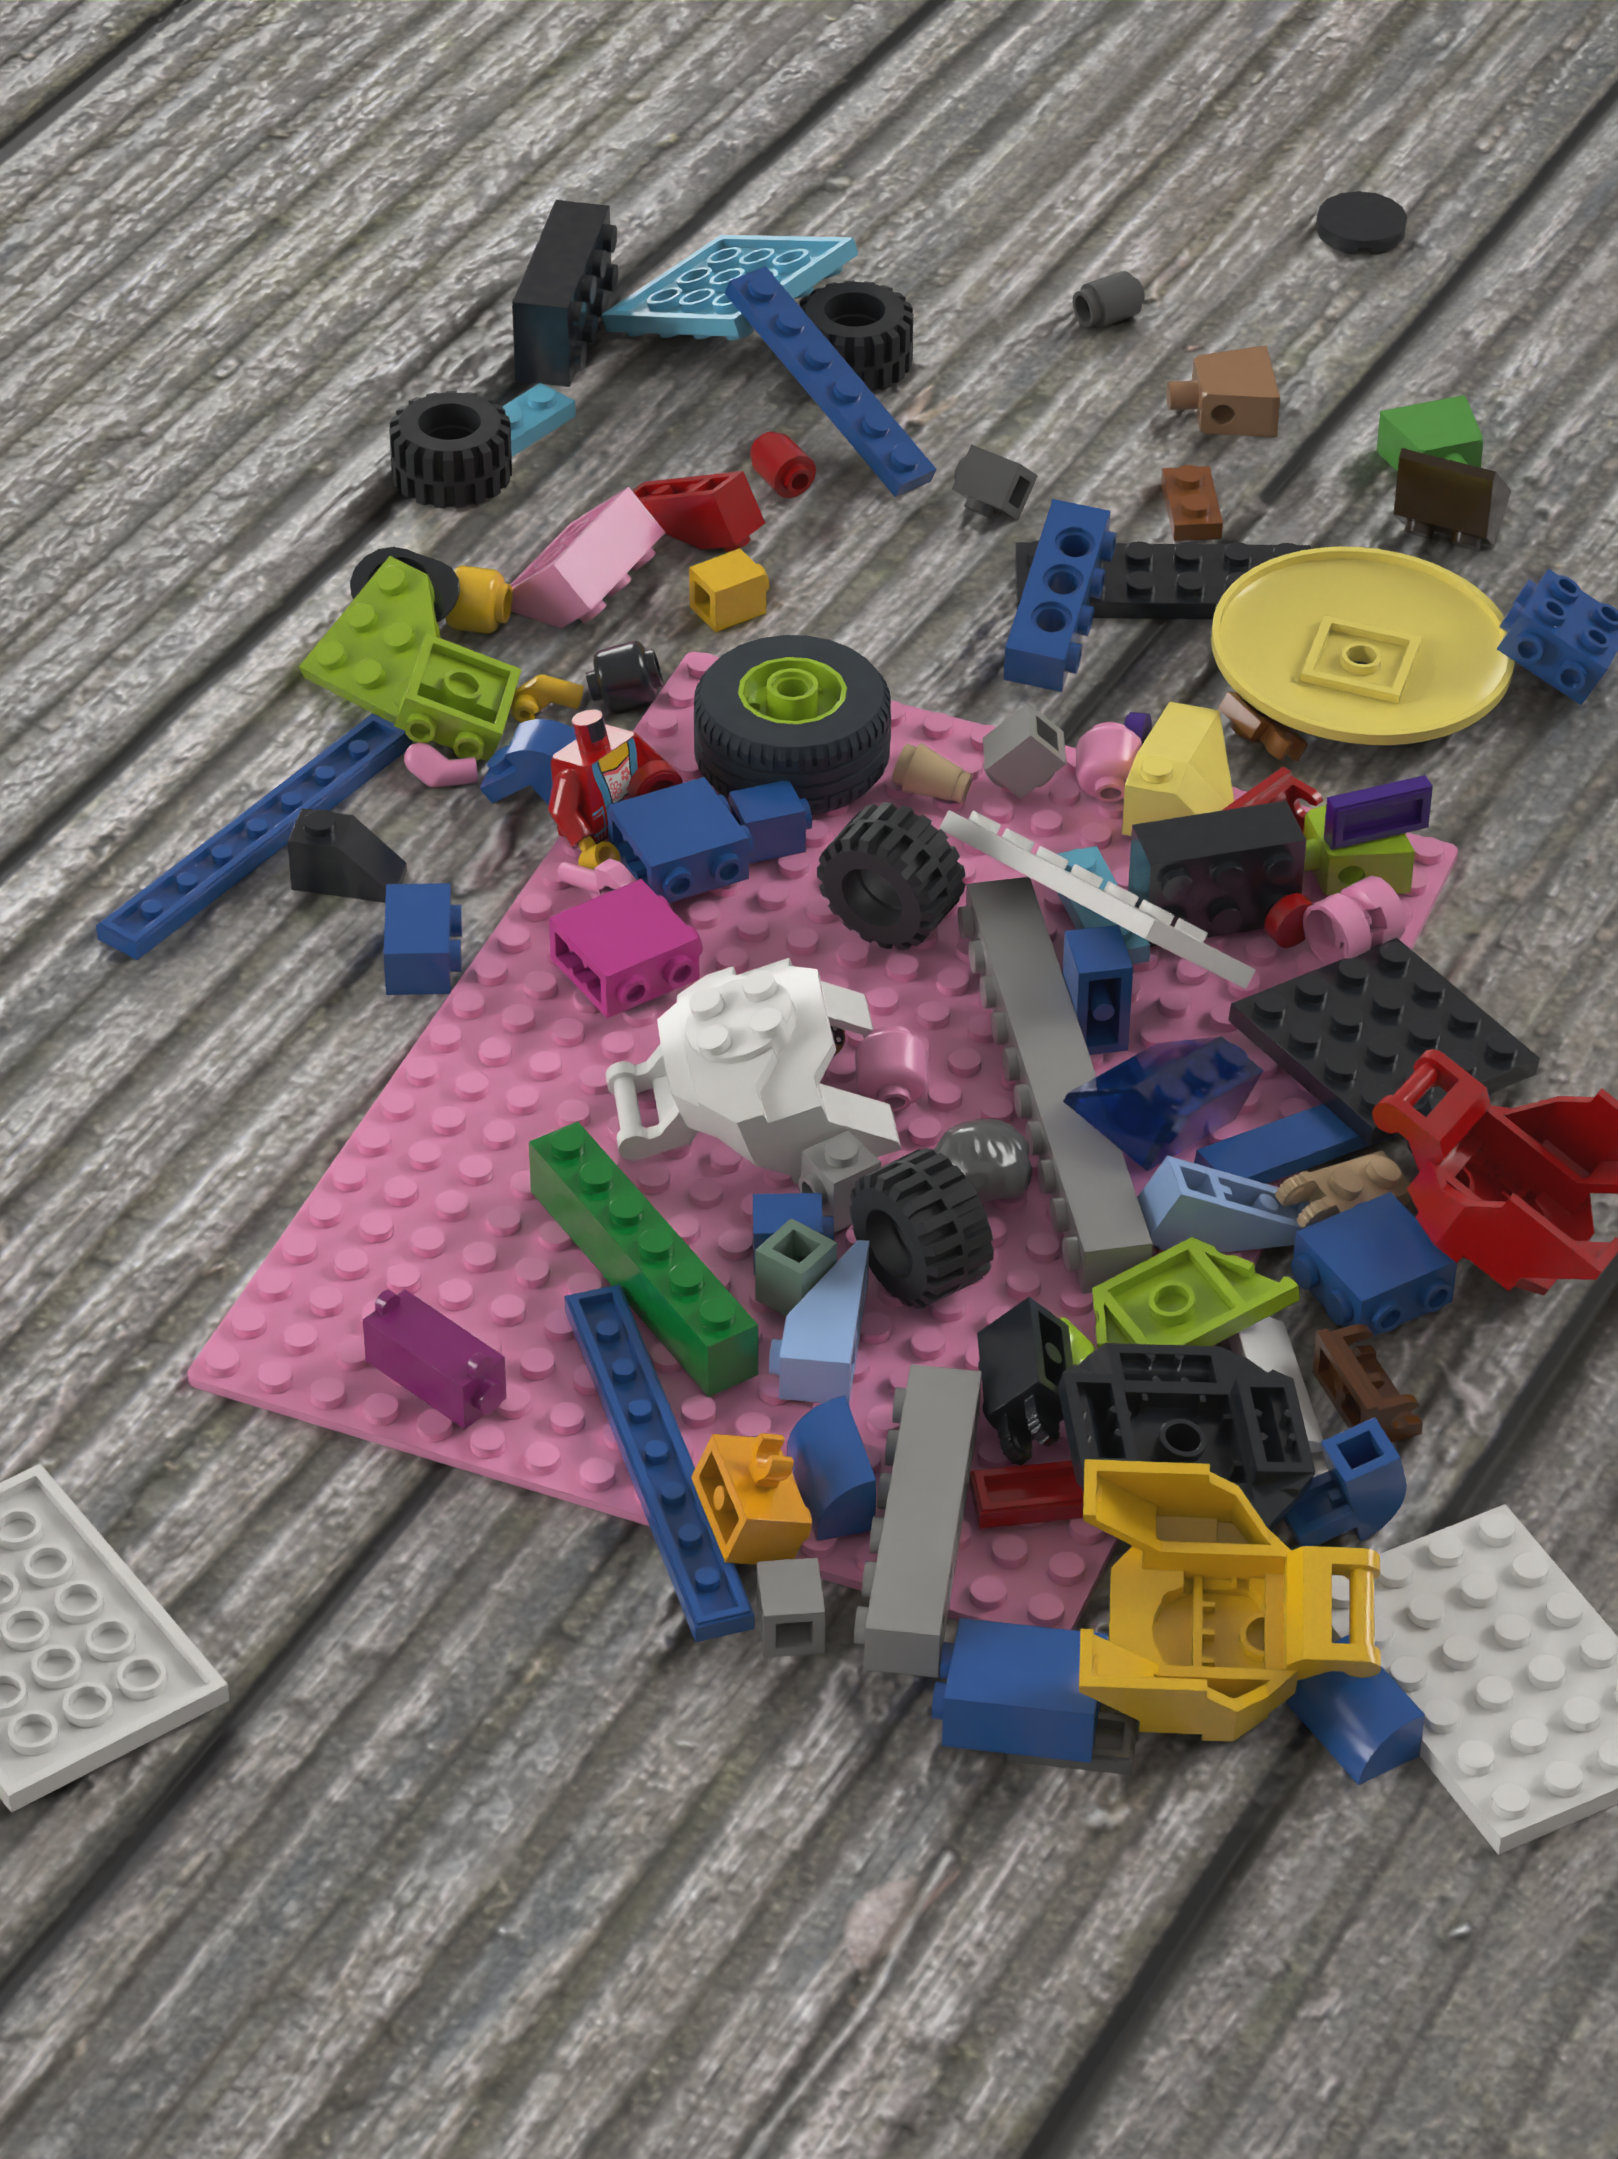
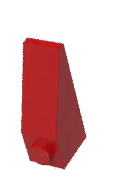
M744 471L646 481L632 490L666 532L665 534L699 549L723 548L724 552H731L742 548L751 541L750 535L765 524Z

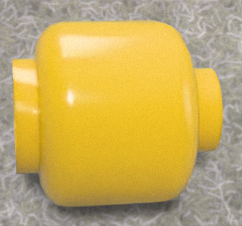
M465 565L456 567L454 572L459 578L460 595L455 607L445 618L448 626L455 630L491 634L498 629L500 623L506 624L512 610L513 589L510 584L505 583L503 575L494 569Z

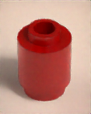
M766 432L759 436L751 446L750 458L753 469L781 497H797L803 494L813 483L816 476L814 461L789 436L777 432Z

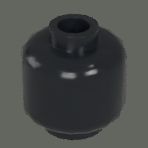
M630 641L598 651L593 659L594 670L586 672L587 684L593 701L596 702L603 699L605 706L613 713H621L653 703L658 694L657 689L664 687L661 668L654 649L646 650L639 641Z

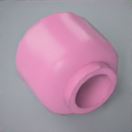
M1104 722L1092 727L1079 738L1076 745V777L1079 787L1088 795L1103 802L1122 800L1124 798L1126 780L1136 754L1142 746L1141 739L1132 730L1116 722Z
M897 1025L881 1026L870 1032L858 1044L855 1052L856 1083L861 1096L888 1103L892 1111L896 1112L906 1109L911 1103L916 1102L926 1093L929 1085L925 1044L907 1028Z

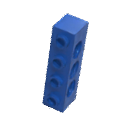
M1052 499L1006 643L1003 680L1062 692L1068 673L1077 674L1083 645L1078 644V639L1080 635L1088 636L1090 633L1094 615V607L1089 606L1091 597L1100 599L1106 570L1100 568L1103 561L1111 562L1115 550L1117 533L1109 531L1110 510Z

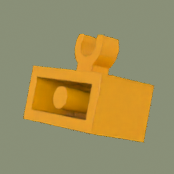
M761 1433L758 1437L712 1434L691 1476L725 1563L757 1565V1562L795 1559L802 1543L810 1535L812 1527L811 1513L805 1506L794 1481L792 1471L794 1460L792 1457L784 1456L781 1450L785 1441L783 1435Z

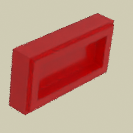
M1072 1460L970 1471L969 1487L979 1529L1083 1518L1084 1490L1076 1483Z

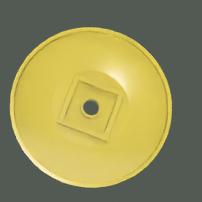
M1342 546L1301 550L1273 558L1252 568L1232 583L1222 595L1213 616L1211 644L1216 664L1229 685L1245 701L1260 712L1286 726L1314 736L1346 743L1364 745L1410 744L1444 737L1476 723L1498 705L1509 688L1515 666V660L1510 659L1497 650L1506 634L1504 630L1499 628L1504 616L1493 601L1480 589L1466 579L1439 565L1414 556L1382 549ZM1354 661H1361L1367 664H1357Z

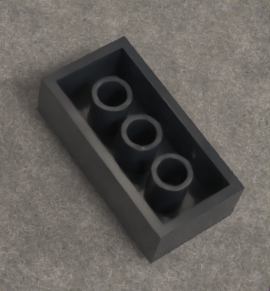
M555 200L512 300L515 381L570 387L577 369H584L587 358V344L595 342L598 317H602L601 314L607 311L608 292H615L618 282V265L611 264V253H614L617 243V226L610 224V206Z

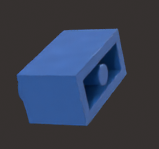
M450 883L386 884L383 951L386 995L451 993V972H462L461 939L452 940V937H462V905H452Z
M1119 925L1065 931L1063 977L1089 1055L1128 1051L1133 966Z

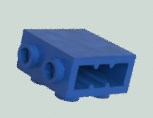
M1548 568L1537 584L1529 579L1513 601V606L1499 625V628L1504 630L1506 634L1497 650L1582 705L1608 670L1618 651V610L1609 604L1600 603L1583 592L1575 581L1566 576L1558 575Z
M705 777L608 805L609 842L618 849L621 857L620 862L632 873L636 880L642 879L657 896H663L668 903L749 879V856L754 854V843L751 833L745 825H739L731 814L726 798L722 794L717 795Z
M1391 1192L1370 1201L1361 1202L1351 1209L1320 1222H1314L1296 1231L1294 1257L1291 1261L1294 1279L1302 1289L1308 1290L1324 1306L1330 1319L1343 1328L1355 1324H1365L1369 1327L1373 1336L1380 1333L1389 1332L1398 1325L1428 1312L1438 1311L1445 1305L1453 1302L1457 1263L1432 1243L1415 1216Z

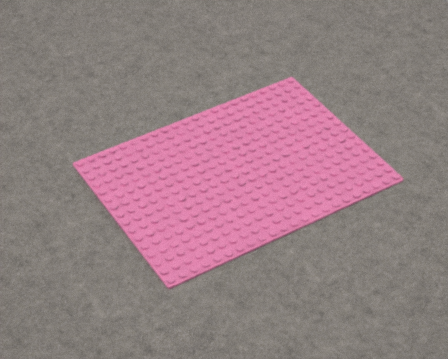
M690 652L685 655L633 730L678 772L683 783L703 777L694 755V695L702 675L720 658L709 653ZM891 700L890 757L884 774L862 797L847 806L824 814L812 815V828L806 830V852L749 864V879L669 903L672 911L686 925H692L701 938L703 951L699 955L700 979L708 974L732 966L738 975L790 958L793 966L817 969L821 981L863 993L868 1003L873 1029L887 1025L901 1026L907 1028L924 1042L928 1060V1088L920 1099L911 1103L906 1109L893 1112L902 1150L877 1157L881 1161V1167L918 1149L929 1148L934 1150L944 1133L952 1126L976 1119L1001 1120L1012 1125L1026 1139V1123L1028 1121L1027 1118H1018L1014 1102V1086L1016 1083L1015 1080L1007 1081L1005 1078L1002 1061L1004 1045H996L994 1043L991 1029V1013L993 1011L992 1008H983L980 996L981 973L973 974L970 967L968 951L970 938L962 939L959 932L958 907L966 906V885L959 902L923 943L918 946L912 945L906 950H899L895 946L891 949L880 947L876 941L869 943L860 938L858 932L853 929L850 931L842 924L844 921L840 916L834 915L828 907L830 902L822 896L819 888L822 881L817 878V867L821 864L819 862L821 853L859 811H862L871 804H876L879 807L882 802L893 803L897 809L902 805L912 808L914 814L918 816L923 814L932 820L931 824L937 830H940L939 827L948 810L966 819H969L974 810L1001 824L997 835L1002 837L1005 829L1008 828L1035 842L1030 851L1034 854L1037 853L1040 846L1056 854L1097 846L1116 883L1127 891L1131 836L1122 834L1124 798L1117 802H1103L1088 795L1079 787L1076 777V748L1065 745L1067 764L1055 772L1048 783L1034 788L1020 799L1005 786L999 787L995 785L985 773L983 767V737L994 730L995 726L983 725L952 717L945 713L932 712L904 705ZM922 743L961 767L964 771L973 774V780L964 802L959 803L954 800L949 801L902 792V786L893 783L892 776L904 746L910 744L918 747ZM1232 787L1234 801L1247 792ZM1301 805L1303 810L1306 812H1308L1310 809H1313ZM944 832L949 837L947 841L950 846L956 847L960 855L957 862L964 866L966 876L962 881L965 884L1028 877ZM1407 832L1405 834L1415 851L1411 892L1397 895L1403 905L1406 917L1405 932L1399 940L1412 950L1457 860L1458 849L1451 843ZM559 836L194 1360L187 1372L188 1382L190 1386L196 1389L649 1526L565 1312L564 1296L612 1285L531 1193L529 1141L578 1121L758 1324V1375L708 1397L630 1307L695 1468L712 1434L758 1437L761 1433L783 1435L785 1441L781 1450L783 1455L787 1456V1442L794 1426L806 1413L822 1404L818 1402L779 1399V1375L769 1374V1356L772 1339L782 1340L786 1316L755 1299L753 1194L800 1193L799 1185L794 1184L790 1175L755 1166L717 1137L699 1131L690 1144L636 1161L626 1160L621 1157L616 1139L620 1131L615 1095L608 1091L605 1073L616 1062L625 1061L636 1065L647 1061L661 1044L657 1019L677 1003V995L698 980L612 1017H605L550 959L549 917L600 896L599 894L562 882L557 876L559 866L566 861L578 864V858L582 853L579 847L573 849L565 837ZM1304 872L1302 894L1313 904L1328 897L1324 895L1313 872ZM1030 878L1063 974L1065 931L1076 930L1057 892ZM1265 929L1205 938L1204 943L1256 970L1246 989L1160 946L1150 947L1148 962L1132 965L1133 980L1128 1051L1090 1055L1137 1197L1166 1156L1194 1163L1197 1149L1322 1104L1228 1021L1231 1003L1326 966L1311 950L1307 939L1294 947L1282 948L1266 934ZM845 1030V1044L841 1051L833 1056L820 1083L860 1095L856 1083L855 1052L858 1044L864 1037L861 1034ZM653 1088L637 1093L642 1126L649 1128L658 1125L659 1117ZM1029 1153L1032 1176L1028 1190L1022 1196L982 1203L992 1231L993 1241H991L994 1249L993 1260L990 1261L991 1269L987 1275L983 1276V1279L930 1306L916 1309L914 1306L908 1307L902 1304L897 1297L894 1298L888 1293L869 1267L868 1289L849 1407L876 1478V1517H884L885 1509L877 1508L881 1472L892 1474L893 1466L885 1465L888 1430H899L900 1423L892 1422L896 1387L907 1388L910 1364L979 1371L978 1362L980 1359L977 1333L1028 1297H1031L1056 1317L1067 1318L1091 1341L1096 1350L1098 1349L1093 1293L1082 1294L1076 1272H1067L1062 1252L1064 1234L1063 1232L1055 1233L1053 1230L1050 1216V1200L1052 1196L1051 1193L1043 1194L1040 1189L1038 1179V1161L1040 1159L1038 1155L1031 1156ZM1295 1174L1270 1182L1268 1185L1279 1187L1284 1180ZM853 1225L834 1233V1241L837 1242V1261L857 1241ZM1152 1246V1257L1165 1250ZM1264 1248L1222 1254L1236 1255L1253 1262L1255 1267ZM388 1289L398 1294L406 1289L505 1356L507 1398L502 1401L494 1412L485 1414L468 1428L463 1429L366 1362L363 1319L375 1311L376 1299L384 1290ZM981 1379L980 1416L971 1471L1019 1466L1014 1463L1012 1464L1003 1454L1002 1449H1000L998 1430L992 1427L985 1418L982 1409L984 1400ZM1064 1420L1059 1423L1060 1439L1049 1447L1042 1444L1039 1445L1036 1439L1033 1440L1032 1458L1023 1465L1072 1460ZM968 1485L948 1618L958 1621L959 1618L1075 1630L1119 1539L1083 1521V1518L979 1529ZM811 1527L810 1535L802 1543L795 1559L818 1558L821 1579L862 1591L865 1562H876L878 1554L870 1553L871 1531L817 1541Z

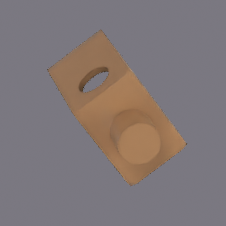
M1267 346L1198 355L1193 359L1192 380L1167 382L1168 410L1194 409L1199 431L1205 434L1277 437L1280 394Z

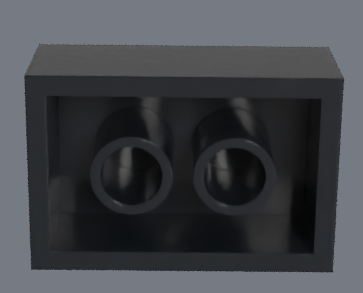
M1287 801L1132 825L1128 891L1139 897L1135 907L1139 908L1144 899L1174 915L1171 926L1174 927L1178 918L1207 932L1206 938L1265 929L1266 917L1270 909L1280 899L1294 893L1302 894L1307 840ZM1148 941L1149 944H1150V947L1158 946V945H1156V944H1154V943Z

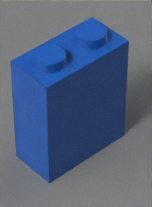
M959 1618L955 1643L944 1642L942 1648L940 1679H947V1683L936 1682L933 1693L932 1719L943 1720L942 1746L1092 1763L1101 1702L1079 1692L1080 1631ZM1093 1633L1101 1638L1108 1639V1634Z

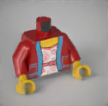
M586 710L572 718L576 740L555 753L551 759L553 785L548 811L557 824L559 836L565 837L573 849L579 847L582 851L578 858V865L595 870V867L609 858L621 861L618 849L612 843L605 841L609 838L608 805L630 799L628 794L630 779L642 765L655 760L667 761L636 732L607 725L604 722L601 711Z

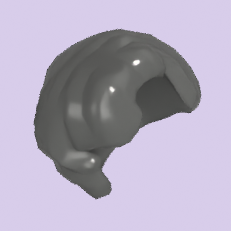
M976 1119L962 1122L947 1130L934 1149L937 1154L942 1153L949 1158L954 1166L957 1165L966 1179L974 1187L981 1203L998 1199L1017 1198L1028 1190L1032 1176V1166L1029 1161V1144L1021 1133L1004 1121Z

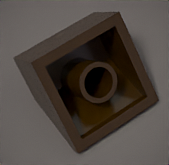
M1402 448L1398 462L1394 515L1402 524H1405L1404 531L1428 539H1432L1434 532L1452 536V544L1470 550L1478 551L1480 544L1495 547L1511 494V490L1498 473Z

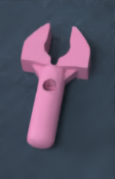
M610 858L595 867V870L566 861L559 866L557 876L562 882L599 894L600 896L637 881L621 862Z

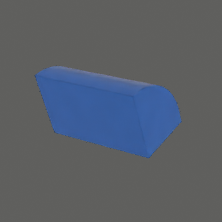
M841 1396L828 1400L806 1413L792 1429L787 1442V1456L792 1457L794 1460L793 1475L802 1500L811 1513L812 1529L817 1541L871 1531L873 1517L876 1516V1478L846 1396Z
M1349 1635L1333 1643L1350 1644ZM1382 1666L1380 1673L1372 1677L1359 1678L1347 1675L1341 1671H1329L1298 1680L1295 1694L1287 1699L1286 1704L1358 1785L1420 1756L1425 1714Z

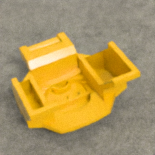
M1085 1459L1083 1521L1132 1546L1111 1567L1109 1641L1093 1634V1629H1080V1693L1139 1720V1732L1202 1734V1741L1234 1742L1268 1718L1270 1712L1294 1695L1298 1680L1329 1671H1341L1347 1675L1359 1678L1372 1677L1380 1673L1381 1651L1375 1647L1374 1579L1380 1576V1554L1366 1548L1302 1546L1291 1550L1267 1528L1240 1487L1210 1472V1464ZM1332 1575H1344L1349 1579L1350 1644L1332 1643Z

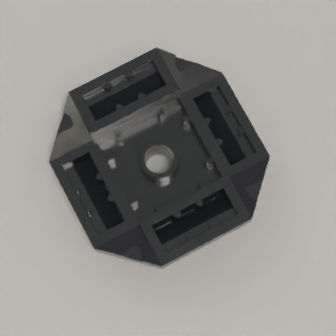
M1105 1343L1089 1354L1080 1364H1074L1062 1373L1058 1385V1393L1075 1480L1083 1490L1085 1459L1210 1464V1472L1240 1487L1267 1528L1272 1532L1310 1488L1316 1473L1295 1382L1293 1378L1273 1369L1270 1372H1266L1248 1358L1220 1346Z

